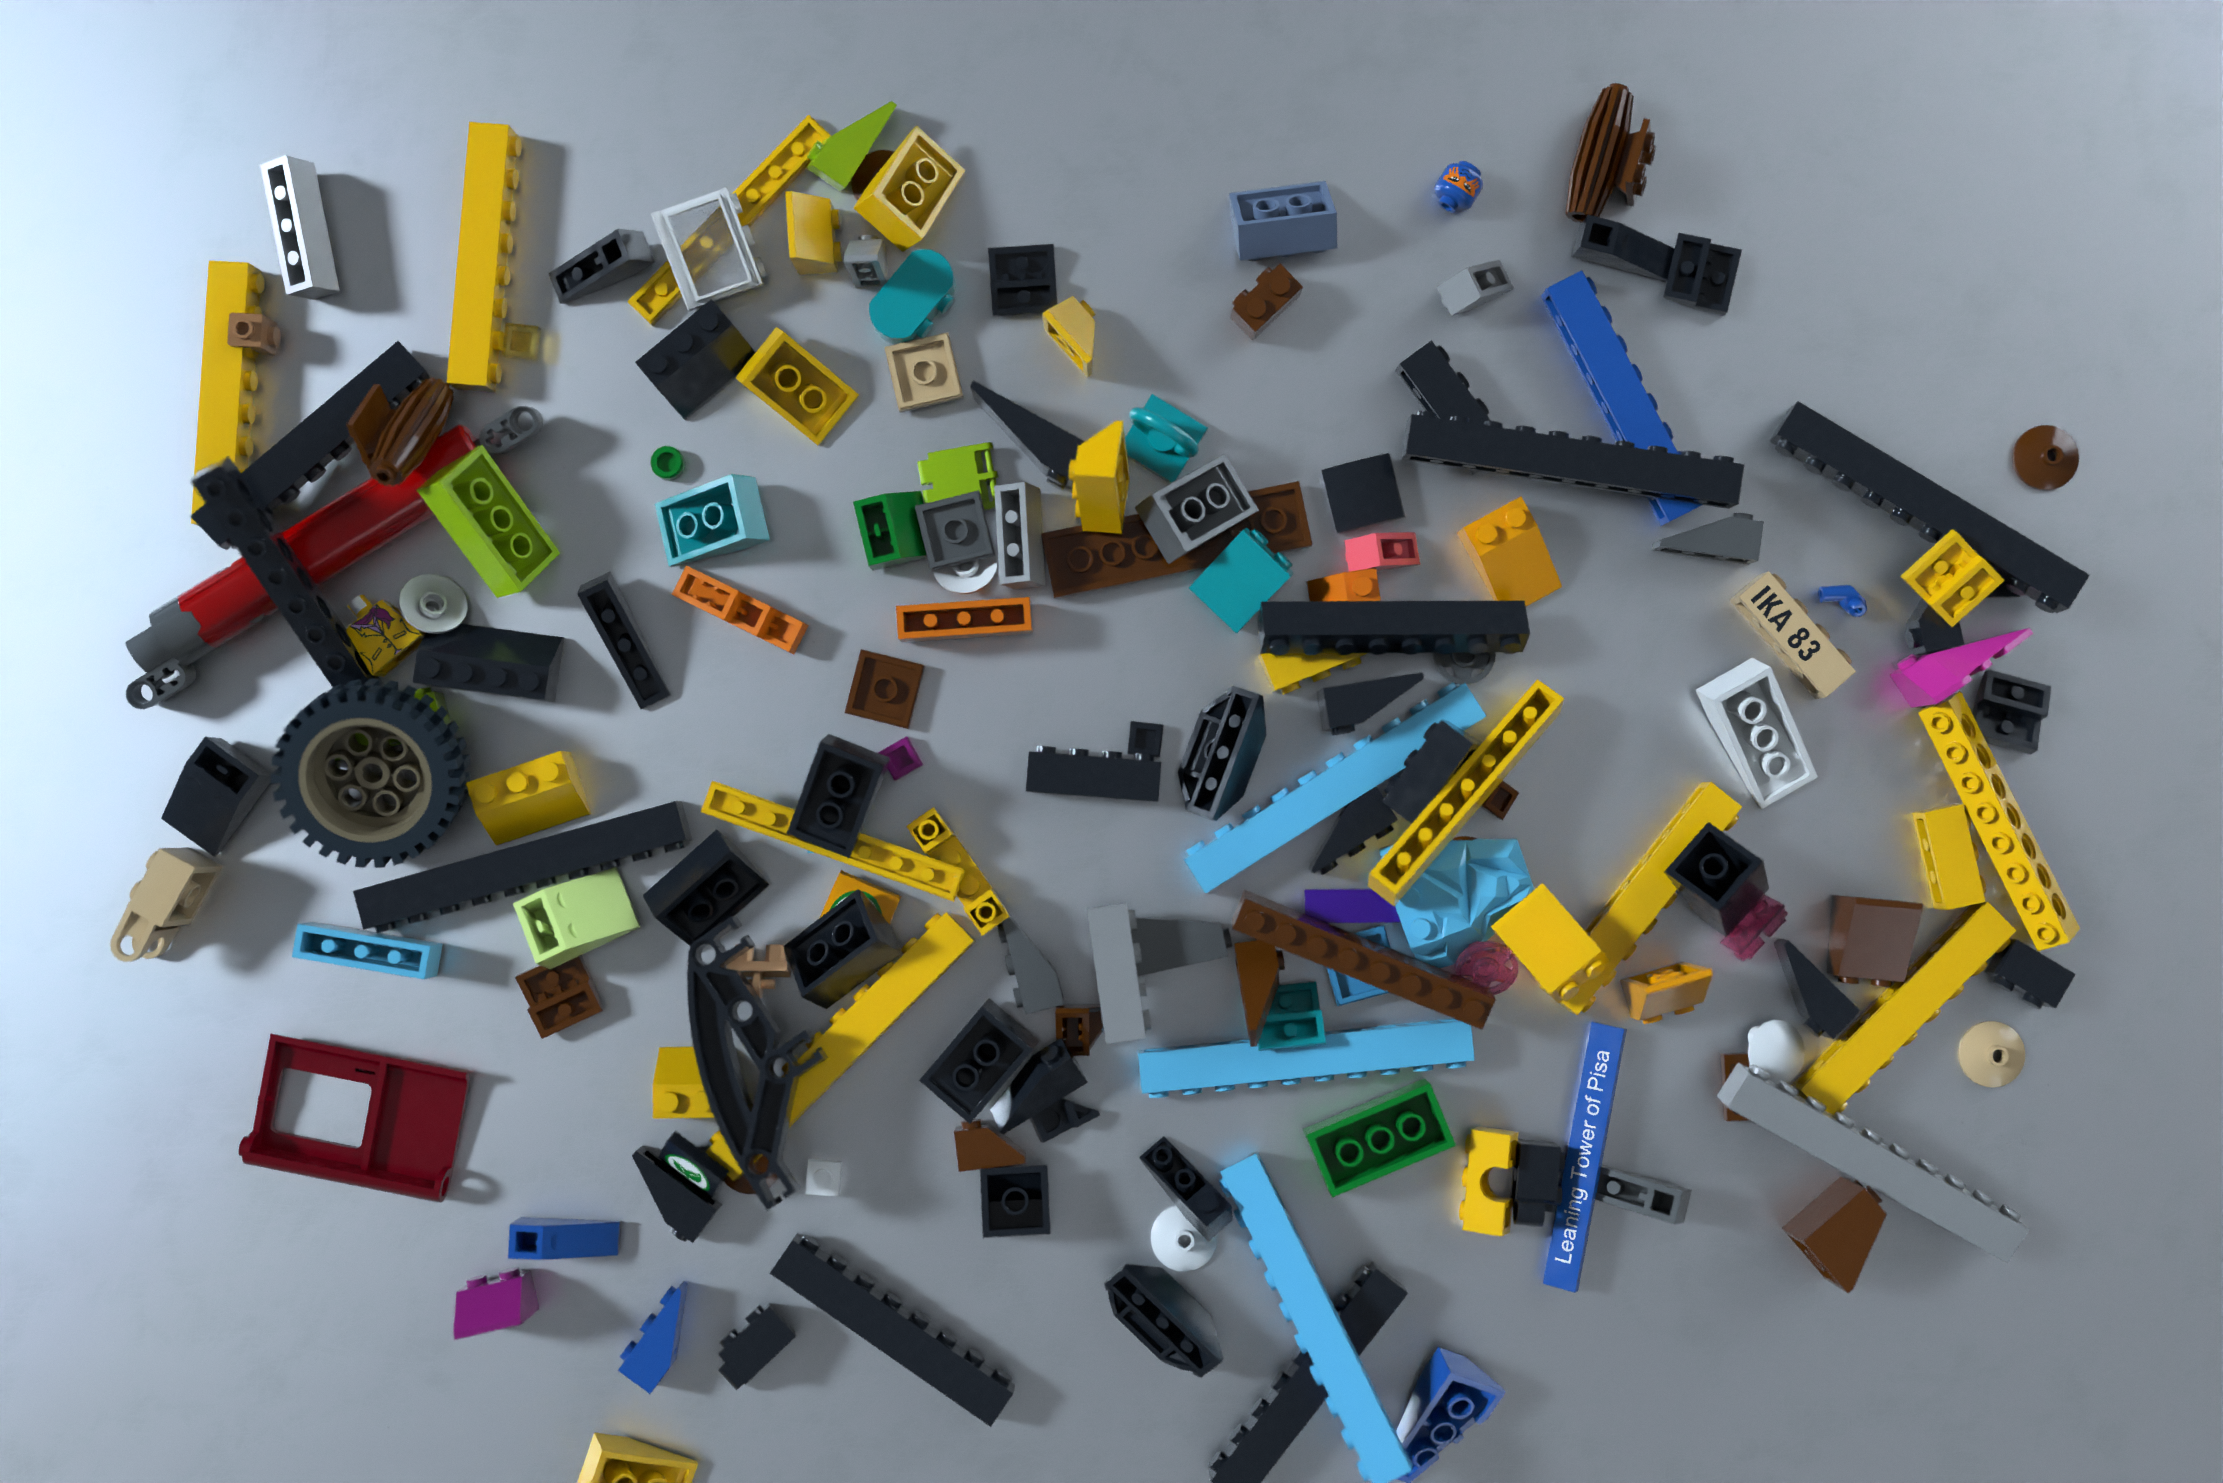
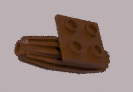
M1612 83L1610 87H1604L1601 90L1584 125L1570 173L1566 205L1567 218L1575 222L1582 223L1588 215L1600 217L1615 186L1627 195L1628 206L1634 207L1636 197L1643 196L1647 182V176H1645L1646 165H1652L1656 151V145H1654L1655 133L1651 132L1650 119L1644 118L1640 131L1630 134L1634 96L1629 92V88L1623 84Z
M434 377L424 380L402 401L397 410L391 409L380 384L372 386L347 423L349 434L353 438L361 454L362 461L366 465L372 479L383 485H399L423 462L445 427L453 403L454 392L453 389H450V385L447 382L444 383L441 379H435Z

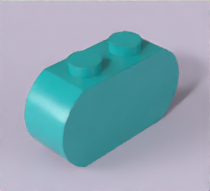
M928 249L911 252L869 304L870 319L876 332L883 340L895 345L917 340L918 337L924 338L931 331L934 325L932 320L939 312L944 314L951 307L955 300L953 295L955 294L956 283L952 268L946 258L938 252Z

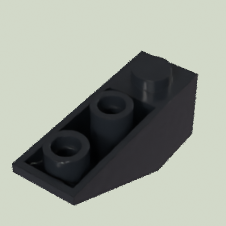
M1588 215L1579 225L1572 257L1667 281L1674 248L1622 223Z
M1377 786L1343 807L1308 868L1311 873L1319 871L1321 875H1324L1338 866L1336 859L1346 853L1349 857H1352L1366 848L1364 842L1375 835L1378 840L1394 830L1391 824L1398 819L1392 809L1382 802L1384 797Z
M1165 1136L1139 1157L1184 1217L1208 1242L1233 1220L1232 1205Z

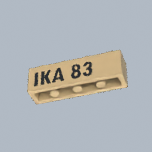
M1769 571L1759 574L1729 601L1814 699L1826 698L1856 672L1850 665L1852 663L1850 657L1843 650L1834 647L1828 640L1830 635L1826 629L1820 624H1814L1807 616L1808 610L1806 606L1788 594L1785 590L1787 588L1785 582L1778 575L1771 574Z

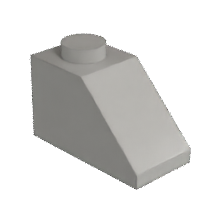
M1500 259L1467 267L1437 286L1441 294L1442 304L1449 310L1451 316L1473 310L1514 289Z

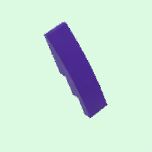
M1305 889V914L1326 923L1401 922L1396 907L1372 889Z

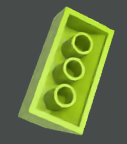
M483 445L474 448L443 467L417 489V492L497 598L521 592L560 554Z

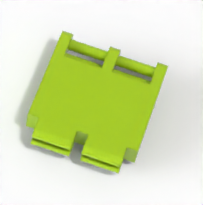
M993 442L927 453L928 460L917 462L921 485L933 484V489L922 491L924 503L979 490L984 511L995 510L994 486H997L996 479L999 476L998 471H994L991 450L994 449ZM981 452L985 453L986 465L988 472L986 473L984 471ZM986 481L990 482L991 493L993 498V501L991 502L989 499Z

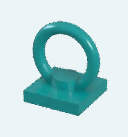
M1152 394L1144 408L1136 407L1129 412V419L1133 425L1125 437L1127 457L1171 484L1178 479L1189 459L1198 454V445L1208 428Z

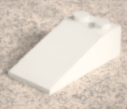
M1751 658L1696 689L1710 723L1758 808H1765L1818 777L1770 666Z

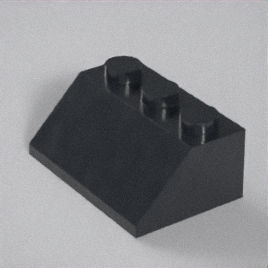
M711 299L635 363L682 418L686 420L731 383L756 352Z
M1441 720L1439 723L1434 722L1427 729L1423 736L1426 740L1419 751L1414 749L1404 762L1406 769L1399 778L1397 776L1393 777L1384 790L1387 795L1382 802L1411 824L1482 744L1480 740L1449 721Z
M716 829L642 896L655 919L691 946L695 940L731 916L734 917L770 884L739 848Z
M859 889L784 945L801 997L826 1010L902 953L892 927Z

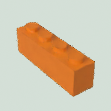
M1030 597L896 606L898 640L901 642L1033 634Z

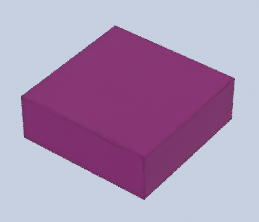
M908 736L878 752L891 758L887 769L894 781L924 765Z

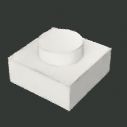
M809 1159L805 1194L839 1197L842 1161Z

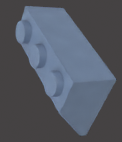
M1326 181L1229 193L1235 245L1240 261H1258L1262 258L1273 256L1290 257L1296 253L1304 252L1322 253L1328 249L1337 248V212Z

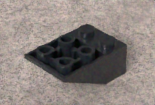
M204 737L185 763L161 819L209 854L217 857L270 784L271 773L224 739Z

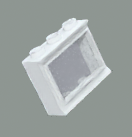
M727 187L650 213L683 300L689 311L702 307L711 299L717 302L762 286L764 284L761 277L767 276L761 258H754L749 247L755 244L749 226H741L737 214L743 212L737 194H729Z

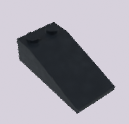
M973 380L970 388L974 400L1047 477L1046 481L1060 490H1064L1065 487L1072 490L1073 480H1069L1070 460H1076L1078 446L1085 441Z

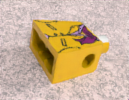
M362 594L348 604V608L358 619L347 627L346 632L372 675L385 677L418 649L426 632L410 625L402 616L400 609L393 603L380 600L372 605L365 595Z

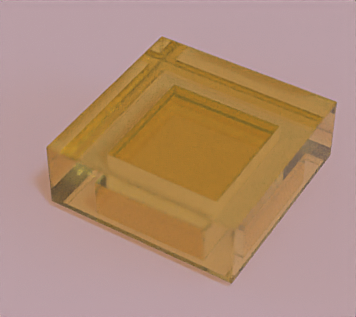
M505 322L502 356L537 361L541 328L539 326Z

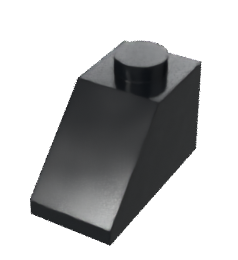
M1921 599L1906 622L1905 639L1913 654L1917 655L1964 645L1960 622L1953 627L1949 626Z

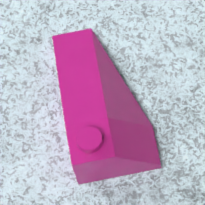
M2030 628L1918 657L1912 654L1896 664L1899 669L1891 673L1890 677L1911 708L1938 704L1972 681L1970 676L1984 671L1993 665L1989 658L1993 656L1996 659L2007 654L2034 633Z

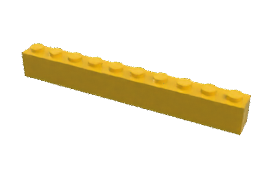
M945 912L942 916L939 913L935 914L924 925L927 931L919 939L915 936L912 937L901 948L903 955L895 963L890 961L877 972L880 978L871 987L865 984L853 996L856 1002L847 1011L841 1008L829 1020L832 1026L824 1034L818 1031L814 1035L813 1041L805 1044L808 1050L800 1058L794 1055L799 1065L814 1058L816 1050L822 1047L829 1058L799 1077L789 1128L976 942L949 913ZM788 1062L781 1068L784 1072L781 1077H785L788 1074ZM718 1130L709 1139L712 1146L706 1153L729 1171L727 1175L733 1181L737 1180L743 1175V1172L732 1156L720 1130ZM757 1154L755 1156L754 1163L762 1156V1154Z

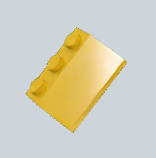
M1116 420L1079 445L1076 460H1070L1069 480H1073L1072 498L1077 499L1075 515L1076 518H1081L1083 531L1122 534L1130 483L1123 421Z
M558 751L466 782L475 814L496 846L591 814L572 754L568 751Z

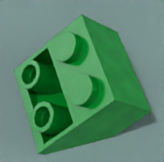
M921 491L885 493L853 501L868 566L873 571L927 558L915 506L924 504Z

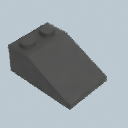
M1225 454L1156 491L1134 507L1168 564L1259 511Z

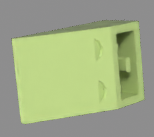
M616 867L545 888L513 903L535 963L548 969L555 968L641 927Z

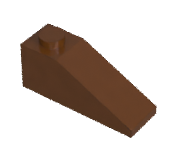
M1260 940L1234 943L1235 963L1250 1047L1258 1045L1279 986V970H1285L1282 950H1276L1275 946Z

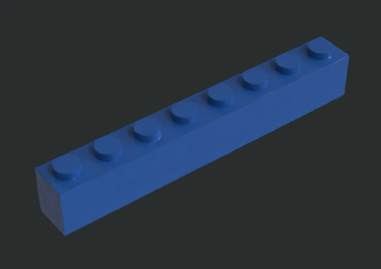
M1583 270L1548 287L1542 293L1541 298L1615 440L1635 443L1634 448L1647 449L1648 446H1662L1668 448V453L1680 454L1681 451H1677L1672 442L1673 434L1666 422L1661 421L1656 412L1658 405L1651 393H1646L1641 383L1643 378L1636 364H1631L1626 354L1627 346L1624 339L1620 335H1616L1611 326L1612 317L1605 306L1600 305L1596 297L1597 289L1593 280L1590 277H1586ZM1645 496L1660 526L1702 506L1700 504Z

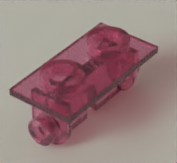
M1764 894L1732 932L1720 943L1734 951L1733 954L1740 961L1744 962L1747 958L1751 960L1755 953L1765 944L1759 935L1763 932L1770 938L1786 922L1785 917L1788 915V912L1784 909V904Z

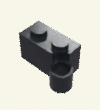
M1518 1139L1516 1166L1512 1167L1510 1198L1513 1199V1222L1515 1225L1543 1227L1545 1211L1553 1212L1554 1205H1561L1562 1186L1558 1185L1559 1172H1563L1565 1168V1153L1561 1152V1147L1554 1142Z
M770 1303L765 1308L758 1305L745 1318L748 1324L740 1332H737L734 1328L719 1342L723 1349L719 1351L718 1355L725 1363L718 1371L735 1390L739 1389L743 1384L746 1385L796 1337V1332Z

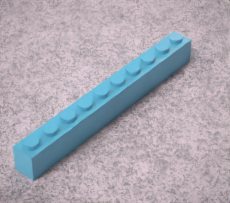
M1454 682L1437 691L1439 698L1428 704L1426 699L1409 709L1412 715L1405 720L1400 721L1398 717L1394 718L1381 727L1384 733L1373 739L1369 734L1353 744L1356 750L1345 757L1341 752L1326 761L1325 763L1328 768L1317 774L1315 770L1310 771L1298 779L1300 786L1289 792L1287 787L1283 788L1269 797L1273 803L1262 810L1259 805L1242 814L1244 821L1233 827L1230 822L1215 831L1214 834L1217 838L1205 845L1203 840L1188 848L1186 852L1189 856L1183 860L1205 894L1406 768L1404 766L1406 758L1414 749L1419 751L1426 741L1423 738L1425 732L1434 722L1439 723L1441 720H1445L1462 730H1466L1487 717L1466 683L1458 686Z
M1451 1018L1324 1031L1326 1044L1259 1051L1258 1045L1250 1047L1249 1039L1138 1050L1142 1094L1149 1093V1098H1162L1169 1096L1168 1091L1182 1090L1183 1095L1202 1093V1088L1215 1086V1091L1221 1092L1234 1090L1235 1084L1248 1083V1088H1262L1268 1086V1081L1281 1080L1282 1085L1301 1083V1078L1314 1077V1081L1322 1082L1334 1080V1074L1347 1073V1078H1362L1367 1076V1071L1380 1070V1075H1392L1400 1073V1068L1413 1067V1071L1422 1072L1433 1070L1434 1064L1446 1063V1068L1466 1067V1061L1475 1060L1472 1028L1469 1024Z
M1259 1153L1220 1171L1223 1178L1219 1179V1184L1227 1198L1232 1196L1237 1205V1209L1233 1210L1240 1227L1242 1229L1247 1227L1253 1238L1248 1241L1250 1248L1257 1260L1263 1259L1268 1269L1264 1272L1266 1281L1272 1291L1278 1290L1283 1302L1279 1303L1283 1316L1287 1322L1293 1320L1298 1331L1294 1335L1301 1352L1303 1354L1308 1352L1314 1365L1310 1366L1311 1373L1318 1386L1324 1384L1329 1394V1397L1325 1398L1332 1416L1334 1418L1339 1416L1345 1429L1341 1430L1343 1439L1349 1450L1355 1448L1361 1460L1357 1462V1467L1365 1482L1371 1480L1372 1483H1388L1411 1472L1412 1463Z

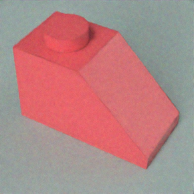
M1415 532L1372 533L1344 540L1345 557L1349 572L1376 568V571L1420 565Z

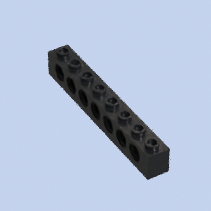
M227 456L197 472L190 482L331 686L335 687L342 684L344 688L350 681L360 679L361 685H364L369 679H380L379 676H374L369 672L348 636L345 626L231 458Z

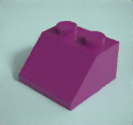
M519 1267L499 1272V1277L487 1280L486 1275H481L466 1280L467 1285L456 1292L454 1340L521 1325L539 1310L531 1270L520 1272Z

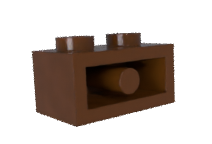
M1281 263L1274 270L1270 267L1265 269L1255 280L1258 285L1250 292L1246 289L1243 290L1232 302L1234 307L1232 308L1230 318L1252 341L1296 301L1302 292L1303 286Z

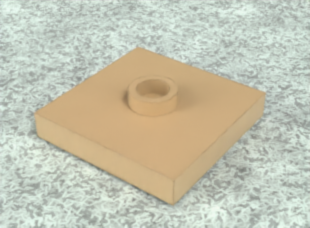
M948 332L884 347L900 413L964 398Z

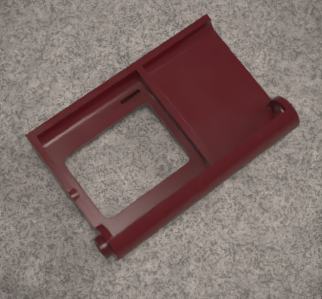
M270 1034L253 1131L249 1136H244L241 1140L238 1150L239 1156H242L243 1163L442 1203L447 1196L451 1183L469 1087V1073ZM285 1068L365 1083L371 1087L370 1102L360 1147L280 1132L274 1128V1118Z

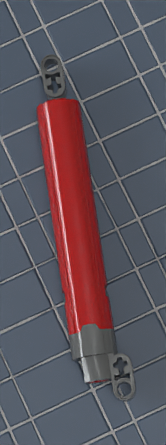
M528 406L516 407L486 425L481 430L478 439L466 426L458 424L437 438L423 462L401 484H396L395 486L383 485L371 477L281 533L316 585L319 586L434 516L435 514L417 492V489L437 471L480 445H483L489 455L509 452L541 431L543 417L535 408ZM524 412L530 413L534 419L532 428L527 431L522 430L518 424V418ZM511 429L518 436L517 438H515L514 434L501 438L502 446L491 443V440L494 439L492 432L504 433ZM243 557L232 562L230 567L217 571L153 610L149 614L151 627L125 642L132 658L146 672V674L131 682L126 689V699L132 707L147 709L163 703L186 689L196 678V670L191 663L254 626L265 615L270 616L279 610ZM174 670H177L180 675L177 676L176 680L165 684L163 679L170 677L175 673ZM143 685H147L152 690L153 697L150 701L142 696L141 688Z

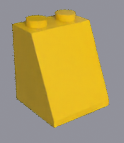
M1543 883L1491 926L1558 1004L1563 1000H1569L1574 997L1583 983L1589 978L1593 979L1599 976L1605 970L1606 964L1610 962L1604 952Z

